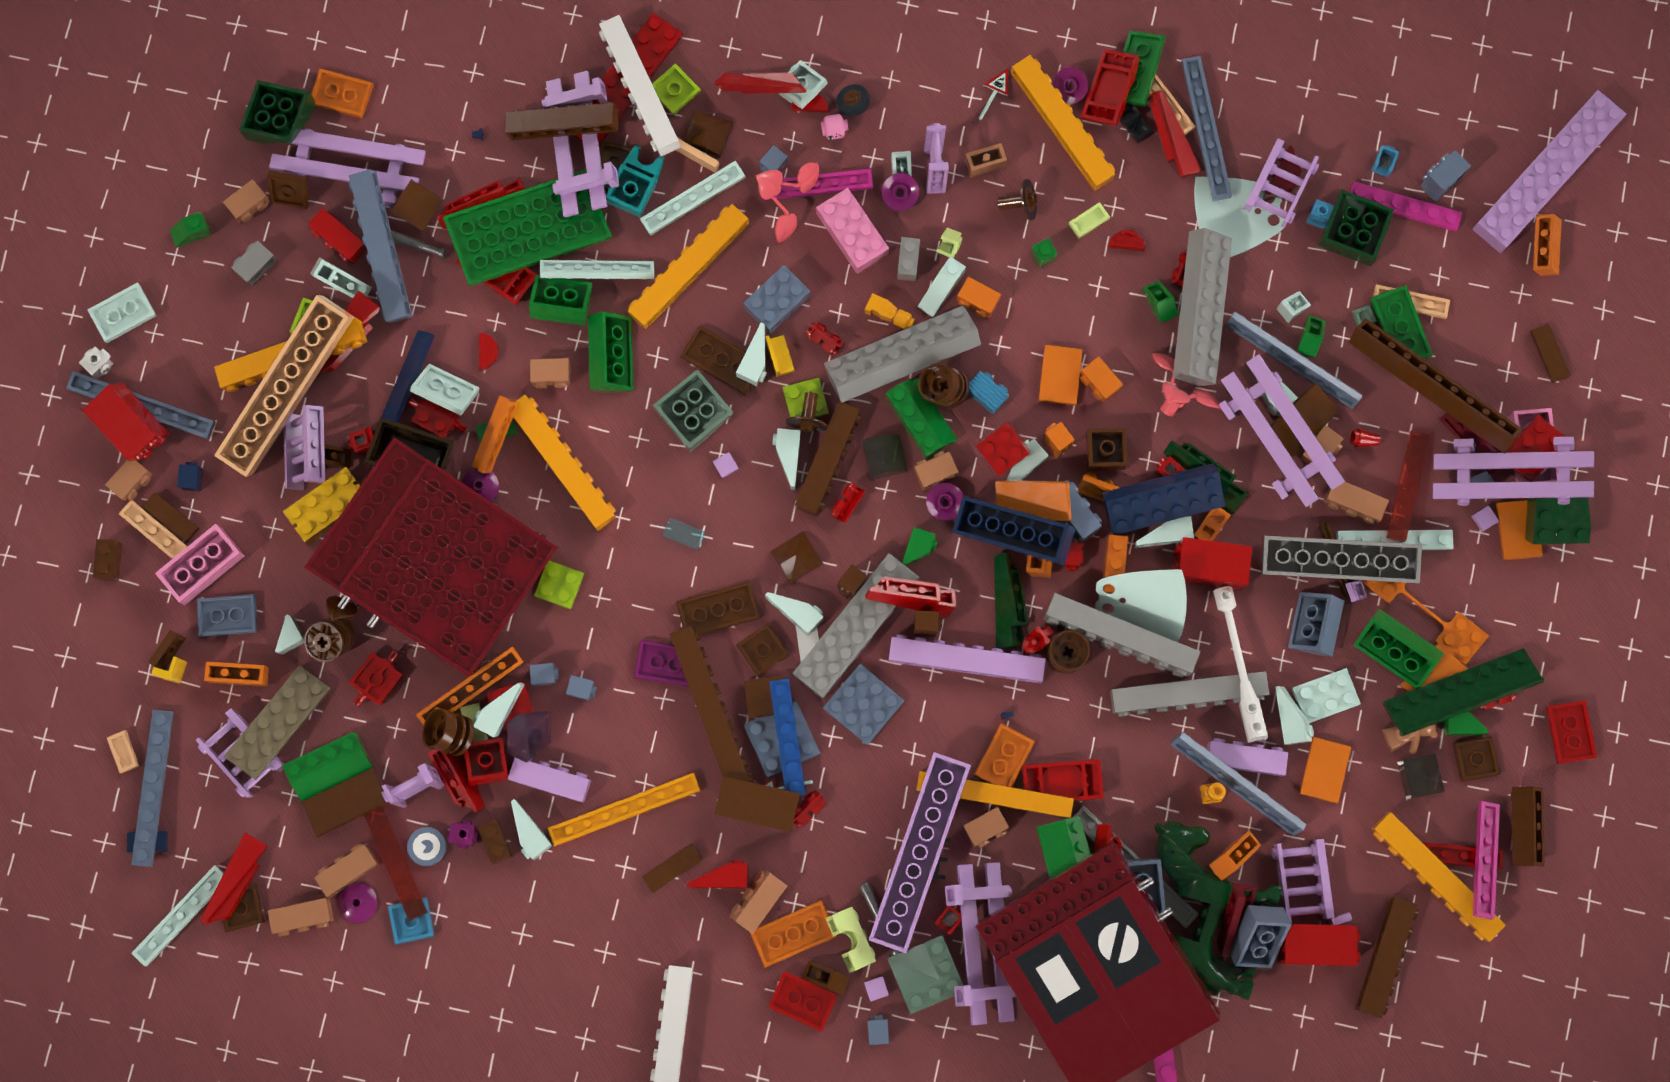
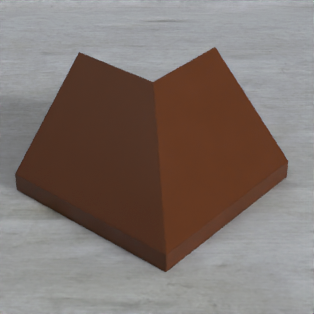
M697 111L690 121L686 143L700 151L721 157L732 122Z
M804 532L799 533L771 551L790 584L823 564Z

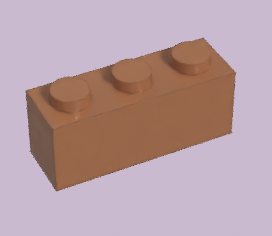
M1347 482L1333 490L1329 487L1324 499V503H1327L1328 507L1335 510H1344L1347 515L1361 517L1364 522L1372 525L1374 523L1378 524L1382 520L1389 502L1386 498Z
M356 845L351 849L352 853L346 857L345 855L338 857L334 860V865L331 867L325 866L317 872L319 875L314 878L326 897H333L380 865L368 845Z
M763 869L762 872L756 875L752 886L745 890L739 904L732 908L729 917L753 934L787 885Z
M330 898L268 910L271 933L278 934V937L290 935V931L297 930L298 933L310 930L309 927L317 925V929L328 927L329 922H334Z

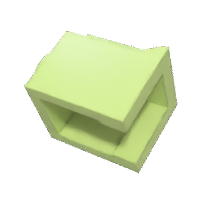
M946 228L941 236L942 243L936 252L954 258L963 239L961 237L962 233Z

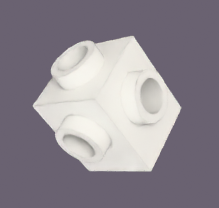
M96 347L89 349L84 354V358L79 362L97 380L102 375L107 374L114 364L109 359L111 355L104 349L100 351Z

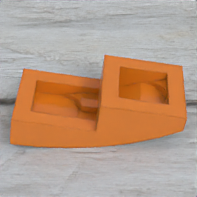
M1222 508L1210 510L1194 536L1201 540L1213 541L1231 514Z

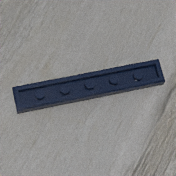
M417 331L383 411L382 418L399 422L411 394V386L420 373L435 337L432 333Z

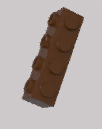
M1534 786L1512 787L1511 820L1513 831L1511 839L1513 841V851L1511 857L1513 866H1544L1543 788Z

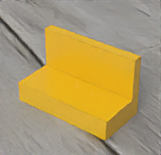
M769 335L765 336L776 377L795 372L784 335L771 339Z
M173 656L169 671L153 667L151 675L180 684L187 662Z

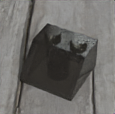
M880 435L862 440V448L871 481L908 472L899 435Z
M1436 754L1397 762L1406 800L1445 792Z

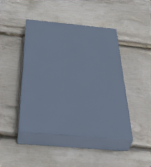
M255 594L197 599L198 637L258 633Z

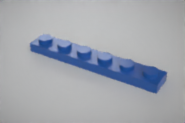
M789 678L769 681L784 787L787 791L806 795Z

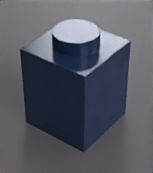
M186 462L185 465L179 464L177 487L185 491H201L203 469L195 462Z

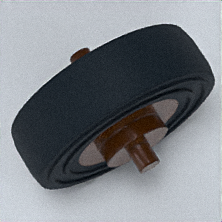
M852 84L839 92L836 99L837 106L842 114L850 117L857 116L868 108L870 95L862 85Z

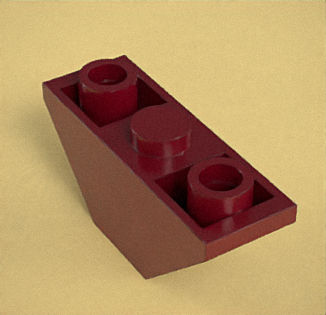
M1289 145L1286 152L1296 156L1293 147ZM1283 158L1278 159L1281 161L1278 168L1295 176H1300L1302 172L1300 166ZM1275 174L1270 175L1273 177L1270 184L1289 193L1292 192L1295 186L1294 183ZM1267 190L1262 191L1265 193L1263 197L1265 201L1279 197Z

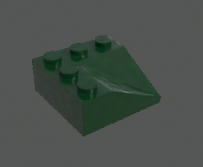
M257 80L239 131L246 140L258 143H292L310 119L315 100L309 91Z
M1341 189L1318 247L1371 267L1377 258L1395 209Z
M1588 497L1570 498V504L1567 505L1558 504L1557 498H1528L1525 540L1532 544L1590 543L1591 519Z

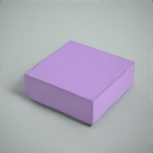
M729 452L713 461L722 479L739 470Z
M1489 505L1471 516L1481 532L1499 522Z
M1362 580L1345 584L1351 602L1367 598Z
M1350 912L1327 920L1329 925H1340L1351 921L1352 917Z
M883 976L864 982L870 1002L889 995Z

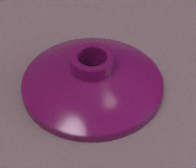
M1065 67L1056 74L1053 80V87L1061 92L1062 100L1065 104L1071 105L1080 102L1085 97L1088 81L1080 69ZM1072 82L1075 83V88H1074V89L1071 88V83H1072Z
M896 173L889 176L882 186V198L885 204L893 210H907L916 203L919 197L917 182L913 177L905 173ZM902 188L904 190L903 194L898 195L897 189Z
M475 468L470 470L462 479L463 484L490 502L496 498L499 492V481L493 472L481 473ZM478 482H481L482 487L479 489L476 488V484Z
M951 483L935 485L931 488L926 498V506L929 513L942 521L956 518L963 493L957 486ZM947 500L949 504L943 506L941 502Z
M362 883L349 885L342 891L339 897L338 906L340 913L345 919L354 923L369 920L375 914L378 907V898L375 891L370 886ZM356 899L360 901V905L358 907L354 906L353 904L354 900Z

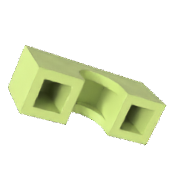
M853 907L825 918L833 937L838 934H846L851 939V949L847 953L842 954L849 973L876 962L875 952L868 944L867 934L861 928L858 913Z

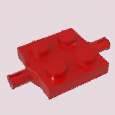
M412 397L409 398L410 400H408L407 404L416 408V413L411 419L412 424L445 439L454 428L463 434L467 430L468 426L458 422L459 414L425 398L421 402Z
M392 651L387 659L380 658L373 652L368 656L348 682L359 693L353 702L355 706L359 708L365 699L372 700L378 706L382 705L404 676L393 665L399 654Z

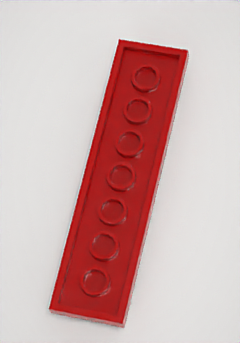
M655 13L650 15L631 40L649 79H651L683 36L681 31ZM613 64L602 78V82L606 87L607 102L615 105L619 111L620 119L632 104L628 97V94L631 92L629 88H624L620 79L623 78L621 72L617 73ZM595 99L593 100V105L600 104V102ZM597 133L599 146L609 133ZM573 135L583 142L582 135Z

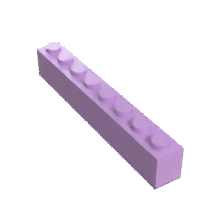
M896 635V637L891 638L888 662L1040 684L1043 682L1045 658H1041L1039 654L1024 656L1019 651H1011L1009 654L1003 653V650L998 648H992L991 651L984 650V647L973 645L972 648L964 647L965 644L962 643L946 645V642L941 640H934V643L926 642L925 638L920 637L910 640L905 635Z

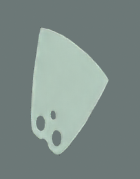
M1195 177L1194 199L1199 229L1207 228L1232 238L1230 257L1263 243L1284 229L1281 227L1284 218L1278 216L1280 219L1279 224L1272 226L1268 223V217L1273 213L1258 206L1257 208L1261 209L1260 214L1255 213L1256 207H1252L1250 212L1243 209L1256 184L1255 181L1228 178L1232 197L1213 202L1207 177ZM1262 190L1258 195L1259 197H1261V200H1263V196L1265 194L1262 192ZM1282 197L1275 198L1271 204L1280 208Z
M1182 570L1131 572L1106 577L1097 582L1096 592L1099 594V600L1095 603L1096 610L1104 612L1102 606L1109 603L1113 605L1114 611L1106 614L1179 642L1184 628L1187 605L1186 584ZM1111 584L1114 586L1115 592L1107 594L1103 591V586ZM1120 598H1125V599H1126V602H1125V603H1121V602L1119 601V599H1120Z

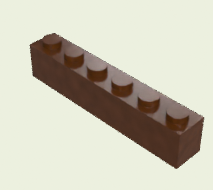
M610 102L596 105L587 103L584 106L567 105L561 108L553 106L548 109L532 108L526 111L514 110L513 112H506L505 133L511 140L618 132L619 111Z
M838 401L795 503L796 509L815 517L818 512L822 513L825 506L823 499L825 495L829 496L833 487L830 484L833 477H837L840 470L837 467L839 461H844L847 454L845 447L847 443L851 444L855 433L852 430L854 426L858 427L862 418L859 415L860 409Z
M1398 897L1390 898L1355 1010L1378 1018L1386 1015L1389 1007L1387 1000L1389 996H1392L1395 988L1393 981L1395 977H1398L1401 969L1399 962L1406 954V940H1409L1412 935V921H1415L1418 916V904Z

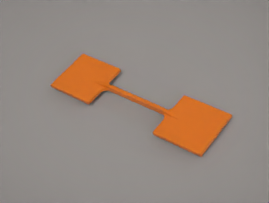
M1362 580L1364 585L1388 604L1391 603L1398 593H1403L1443 625V631L1435 642L1440 643L1464 665L1470 661L1489 637L1487 633L1459 611L1450 622H1444L1406 592V583Z

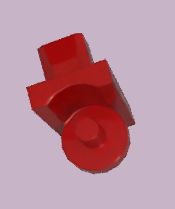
M1049 625L1042 629L1038 626L1024 639L1022 647L1029 654H1037L1051 642L1049 638L1055 633Z

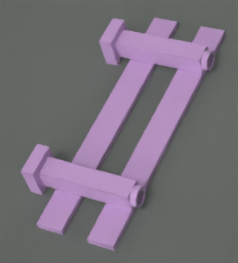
M588 71L574 74L576 89L565 92L562 91L560 78L546 81L548 96L542 99L543 109H548L552 106L561 108L576 104L584 106L587 103L593 104L595 99L600 104L607 102L605 84L599 77L592 79L593 84H590ZM582 135L587 173L577 176L573 174L569 136L553 137L559 180L552 186L555 195H561L563 216L569 217L579 214L576 192L589 189L592 210L607 207L604 185L609 184L612 188L618 187L619 181L617 169L611 162L604 163V169H602L598 135Z
M305 128L290 143L298 145L296 157L272 154L269 168L292 172L291 175L303 177L309 175L349 182V175L367 169L310 160L312 147L390 160L387 173L376 172L380 187L383 188L382 196L385 208L392 209L398 200L396 197L397 190L403 191L411 179L417 183L420 181L419 178L401 175L403 163L423 166L426 150L408 148L402 144L390 145L318 133Z
M1258 354L1246 363L1259 382L1246 390L1233 371L1221 379L1233 400L1230 402L1224 400L1218 405L1231 421L1238 417L1236 412L1241 410L1287 478L1284 481L1279 479L1272 483L1281 499L1284 500L1291 496L1289 491L1294 489L1305 507L1319 499L1307 481L1309 478L1320 472L1332 490L1343 484L1345 480L1333 464L1336 458L1332 452H1325L1279 384L1283 380L1278 372L1272 373L1260 354ZM1264 393L1268 394L1313 461L1301 470L1254 402Z
M1554 437V450H1558V452L1471 453L1475 452L1474 439H1454V449L1458 454H1434V470L1458 469L1457 483H1433V499H1457L1458 505L1467 506L1470 499L1557 498L1558 504L1567 505L1570 504V498L1594 497V481H1570V468L1594 467V451L1570 452V450H1575L1574 437ZM1558 468L1557 482L1470 483V469Z
M1000 862L984 863L986 887L975 888L973 864L957 865L959 885L945 886L946 905H961L968 985L954 986L956 1006H970L971 1025L987 1024L985 1000L997 999L999 1022L1015 1021L1013 997L1017 996L996 964L994 956L996 987L984 988L979 931L975 927L978 923L976 900L988 899L990 915L1004 906L1003 898L1011 897L1012 889L1009 885L1002 886Z

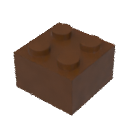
M1126 428L1087 429L1085 433L1087 471L1125 470L1128 466Z

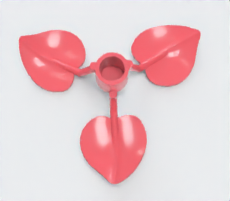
M809 162L801 167L797 176L798 183L782 182L783 176L779 170H768L756 175L761 198L765 200L771 198L784 212V215L778 218L775 226L776 241L779 244L793 234L797 226V217L793 213L789 214L787 209L774 195L780 193V185L799 187L802 193L809 192L818 180L819 165L817 162Z
M1161 353L1151 354L1154 361L1160 367L1172 372L1171 382H1163L1162 384L1166 400L1160 410L1164 414L1173 417L1178 408H1182L1185 403H1189L1191 398H1196L1203 405L1221 410L1218 405L1219 402L1209 392L1195 388L1193 393L1188 396L1187 393L1174 385V358Z

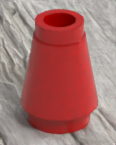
M1358 428L1351 432L1350 443L1355 445V447L1379 446L1380 435Z

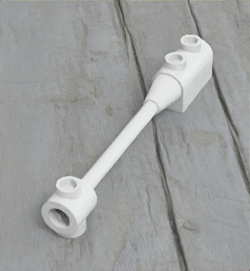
M1231 586L1215 589L1213 593L1217 609L1225 614L1241 681V702L1239 703L1247 741L1249 743L1268 738L1260 701L1248 680L1232 610L1237 606L1233 588Z

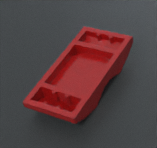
M1109 49L1103 50L1081 114V119L1117 126L1125 110L1129 90L1135 81L1140 59L1138 55Z
M457 259L455 263L461 267L459 259ZM527 267L482 283L517 306L533 285L538 274Z
M1100 759L1022 765L1024 790L1073 798L1074 801L1104 799Z

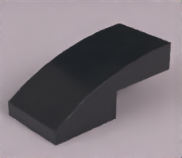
M1127 103L1120 122L1138 144L1152 135L1153 130L1142 119L1138 109L1133 104Z

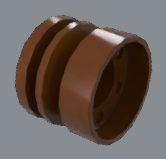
M935 363L926 367L919 379V391L921 396L929 402L946 408H956L967 398L969 382L963 372L941 363Z
M326 617L310 626L304 636L306 651L312 658L322 662L332 661L345 654L352 648L355 641L353 627L344 618L331 621L330 617Z
M1066 630L1057 634L1047 647L1049 664L1054 670L1064 674L1077 672L1086 664L1090 655V646L1087 639L1079 632ZM1065 649L1067 651L1071 650L1070 658L1067 655H1063Z
M441 708L434 709L425 720L422 741L430 749L442 751L453 756H461L467 751L473 739V722L467 716L454 714Z

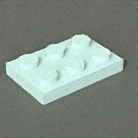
M138 282L88 309L91 318L106 343L157 316Z
M428 364L412 384L410 391L456 414L462 415L477 396L480 388Z
M1347 668L1291 688L1298 707L1309 723L1361 705Z

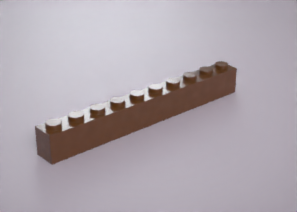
M1367 318L1355 328L1348 343L1504 454L1515 443L1523 430L1521 427Z
M688 626L669 633L722 776L754 783L752 775H747L745 768L748 767L745 756L740 757L738 749H741L738 738H733L731 733L734 730L731 719L727 720L724 713L728 712L724 701H719L718 695L721 692L718 684H713L711 676H714L710 665L706 666L704 658H707L704 647L700 648L697 640H700L697 628L693 630L692 626Z

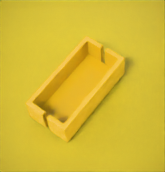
M345 467L289 506L283 513L295 527L302 540L307 545H311L330 531L359 489L360 484L352 472Z

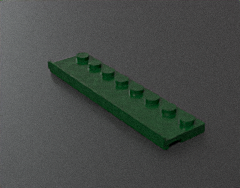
M1522 648L1383 702V706L1402 737L1544 683V678L1540 675L1525 649Z

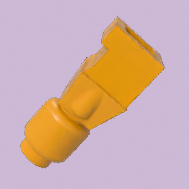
M873 293L865 307V314L869 316L874 314L882 320L893 321L894 325L903 329L912 327L915 321L910 313L902 309L897 311V308L890 301Z
M1221 782L1202 784L1200 786L1202 804L1217 803L1224 800L1223 797L1226 794V789Z

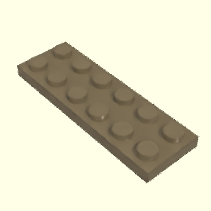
M299 665L224 757L254 780H257L331 688Z

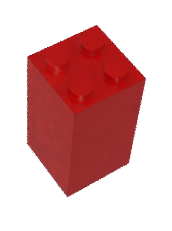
M124 383L108 384L82 410L129 462L148 459L153 454L152 450L156 446L160 447L167 440L166 437L170 434Z
M1183 537L1174 546L1173 556L1176 557V561L1172 564L1171 570H1182L1186 583L1215 587L1231 586L1237 590H1243L1248 585L1252 546Z
M1292 924L1278 952V964L1357 966V962H1360V951L1357 950V942H1360V931L1357 930V926Z

